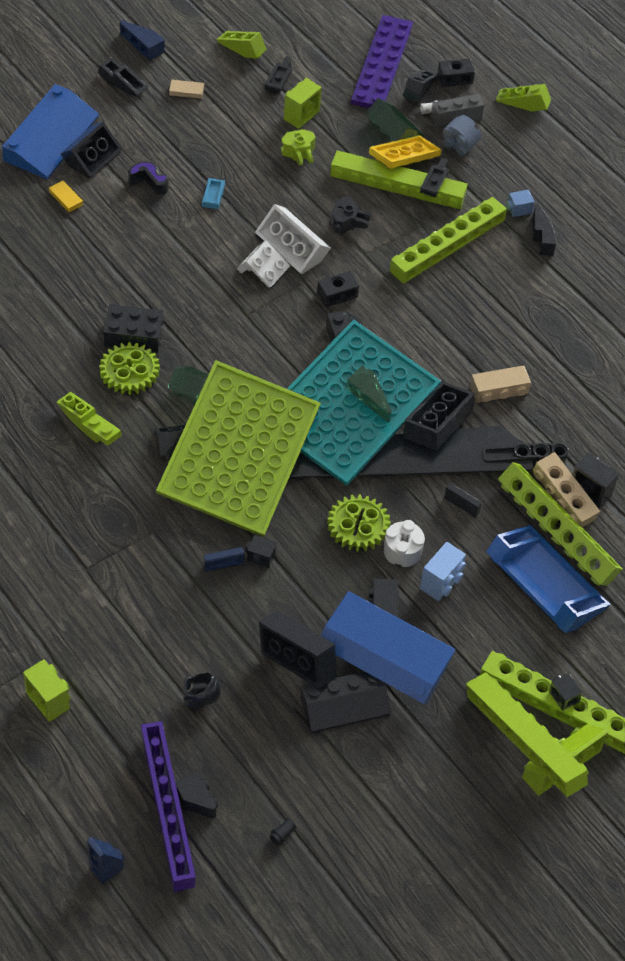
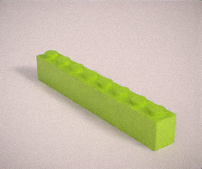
M338 150L332 161L330 172L331 177L460 210L468 185L467 183L446 178L437 197L434 198L420 193V188L428 173L400 166L388 168L381 161Z
M485 672L466 683L468 698L566 797L588 785V770L586 766L582 763L580 764L569 750H565L557 738H553L546 727L541 726L531 713H527L519 701L516 702L511 697L509 691L504 690L495 678H492Z

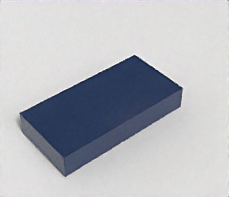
M242 547L204 555L205 571L244 563Z

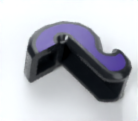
M144 161L130 167L128 171L129 186L136 185L145 180L156 194L162 195L168 192L169 177L165 173L159 175V168L156 164Z

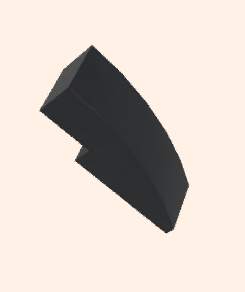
M112 57L102 63L97 72L115 87L136 97L148 88V85L125 64L121 66Z
M535 204L532 215L533 241L539 242L540 255L553 256L556 247L553 226L539 204Z

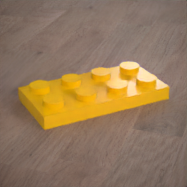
M418 135L370 147L369 154L375 157L376 160L384 163L388 168H396L440 156L442 150Z

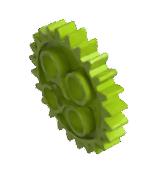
M130 342L128 346H124L121 343V348L114 346V351L108 349V354H103V359L100 360L99 365L103 383H108V388L114 387V392L120 389L121 394L128 391L129 395L134 390L139 394V389L145 392L146 386L151 388L152 383H156V378L159 377L160 371L159 359L156 358L155 353L151 354V349L145 350V345L139 348L138 343L131 346Z
M359 494L358 499H355L351 495L350 500L344 497L343 502L338 500L337 506L332 505V511H329L327 520L328 531H331V537H336V543L342 541L341 547L349 545V550L356 547L357 552H359L360 547H363L364 551H367V546L374 549L375 543L380 546L381 541H385L386 530L391 524V521H389L390 515L386 514L387 509H382V503L376 505V499L369 501V496L362 499L361 494ZM362 510H364L362 520L360 521L357 535L354 536L353 534L355 532L356 525L358 524L360 513Z

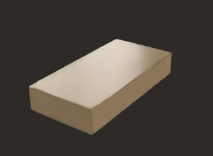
M171 80L169 95L202 99L204 83Z

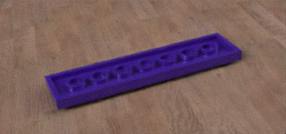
M382 15L353 93L351 104L383 111L413 27L412 21Z

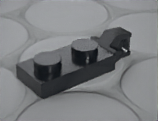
M286 56L282 64L276 63L265 83L266 90L280 94L292 73V58Z
M441 158L438 166H431L420 188V193L434 198L437 197L448 175L449 169H446L447 159Z

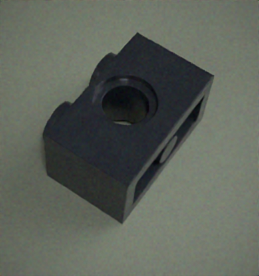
M470 58L439 61L437 74L441 86L447 87L473 84L475 70Z
M347 271L319 280L317 293L325 307H329L357 298L359 284L351 271Z

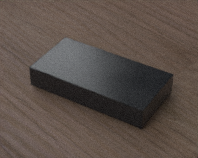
M452 483L446 486L444 498L476 518L480 512L481 502Z

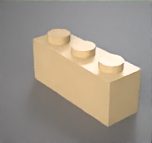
M525 366L472 374L470 382L472 393H475L476 403L523 396L529 393L531 385Z

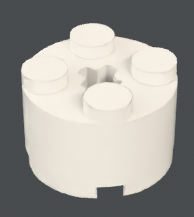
M411 520L391 525L386 530L384 541V555L386 559L394 565L395 563L400 564L401 567H409L416 564L422 555L425 541L422 530Z

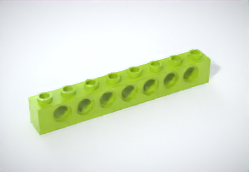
M494 197L483 201L479 206L471 208L466 214L457 217L456 220L446 224L440 230L434 231L427 238L421 239L414 246L408 247L403 253L395 255L391 259L390 272L403 284L505 221L507 208Z
M512 462L498 478L502 483L501 487L506 492H511L515 496L513 498L514 501L520 506L523 505L527 509L526 513L531 518H536L540 522L538 525L545 532L549 531L553 535L551 537L556 544L562 545L565 548L564 552L570 558H575L579 562L577 564L578 567L584 572L587 571L591 575L590 579L596 585L608 586L623 570L520 464ZM522 481L523 486L518 490V484ZM535 495V501L531 503V496ZM547 507L548 513L544 516L543 510ZM560 520L561 526L559 529H556V523ZM570 534H573V535H574V539H573V541L570 543V542H569V536H570ZM584 547H586L587 553L586 555L582 556L581 551ZM599 560L600 567L596 570L594 565Z
M491 651L481 668L480 675L486 672L492 678H495L504 690H508L511 696L575 729L577 727L582 728L586 724L606 729L608 734L604 744L625 754V718L618 715L615 711L606 709L598 705L597 702L582 696L579 703L562 711L548 692L551 680L543 677L538 672L525 668L521 663L506 658L501 653Z

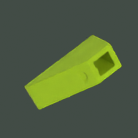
M535 84L500 89L496 101L528 111H541L548 109L551 97L545 84Z

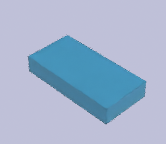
M208 178L202 207L219 209L225 187L224 180Z

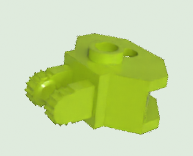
M304 129L287 132L281 139L283 144L281 148L282 155L293 158L299 166L303 165V159H307L309 164L313 163L311 152L315 149L316 137L314 132Z

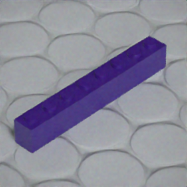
M162 721L141 725V737L173 891L195 888L196 877Z

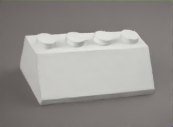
M276 204L273 205L255 231L264 241L267 240L301 274L319 264L331 249L285 207Z

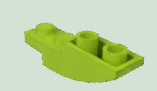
M72 392L57 401V405L66 416L96 443L101 441L109 446L122 436L120 429L96 414L93 406Z

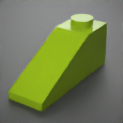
M226 31L216 39L218 43L246 58L257 59L267 50L260 32Z

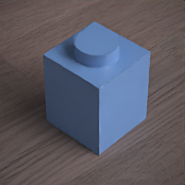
M529 190L509 193L506 207L513 217L532 214L534 200Z

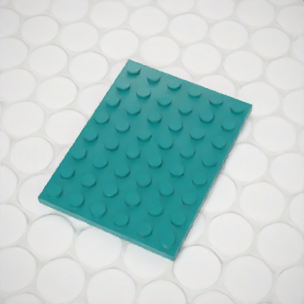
M353 320L287 388L290 391L321 403L300 452L347 486L404 425V420L416 407L440 386L441 380L363 325Z

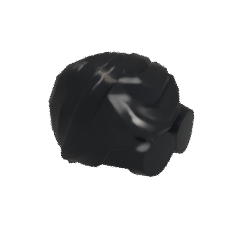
M200 673L184 679L183 700L193 710L197 711L199 707L214 704L221 695L220 685L212 673ZM191 683H194L193 688L187 693V690H189L191 687Z

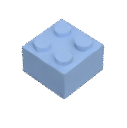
M446 542L424 567L420 589L437 601H440L443 596L447 597L454 583L458 584L464 575L462 571L466 566V554Z

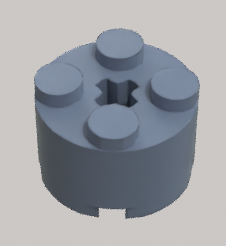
M460 115L443 129V143L447 148L452 147L460 156H464L481 140V131L475 128L474 125L476 123L465 115Z

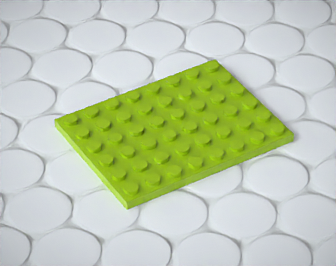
M215 360L156 489V493L264 537L321 403Z

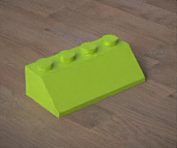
M586 724L582 728L577 727L567 739L562 738L559 741L562 747L567 751L569 750L580 764H584L601 751L608 732L606 729ZM531 761L524 766L525 770L522 778L538 796L554 785Z

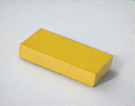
M64 181L49 187V192L68 212L83 206L81 198Z

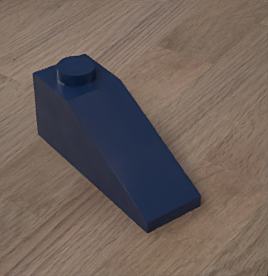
M123 20L119 21L120 34L148 60L165 52V41L155 31Z
M94 838L87 840L89 868L102 884L124 869V856L118 848L114 849L110 843Z

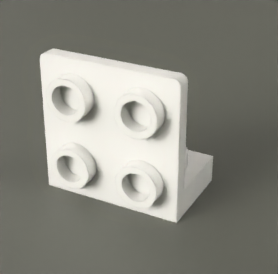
M265 240L237 267V270L241 274L246 270H252L270 288L290 265Z

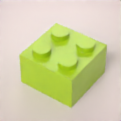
M305 78L291 91H288L284 97V120L299 129L320 112L322 87Z
M43 659L24 671L23 676L26 694L50 722L70 709L69 700L71 698L68 693L70 688L64 679L61 680L57 676L58 673L52 664L49 665Z

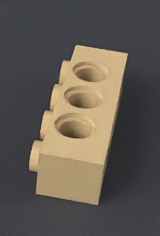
M555 452L536 463L533 469L535 478L541 481L545 490L581 527L596 520L600 513L599 509Z

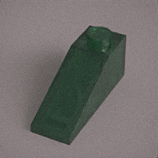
M362 365L347 379L346 389L389 423L392 411L379 381L372 370L366 369Z

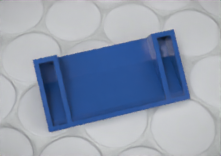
M55 84L2 146L3 161L48 179L64 160L60 153L92 126L99 117V113L69 89Z
M531 525L497 535L486 551L491 559L565 633L578 629L611 605Z
M350 591L347 592L320 635L335 644L336 656L423 704L428 703L456 651L453 647Z

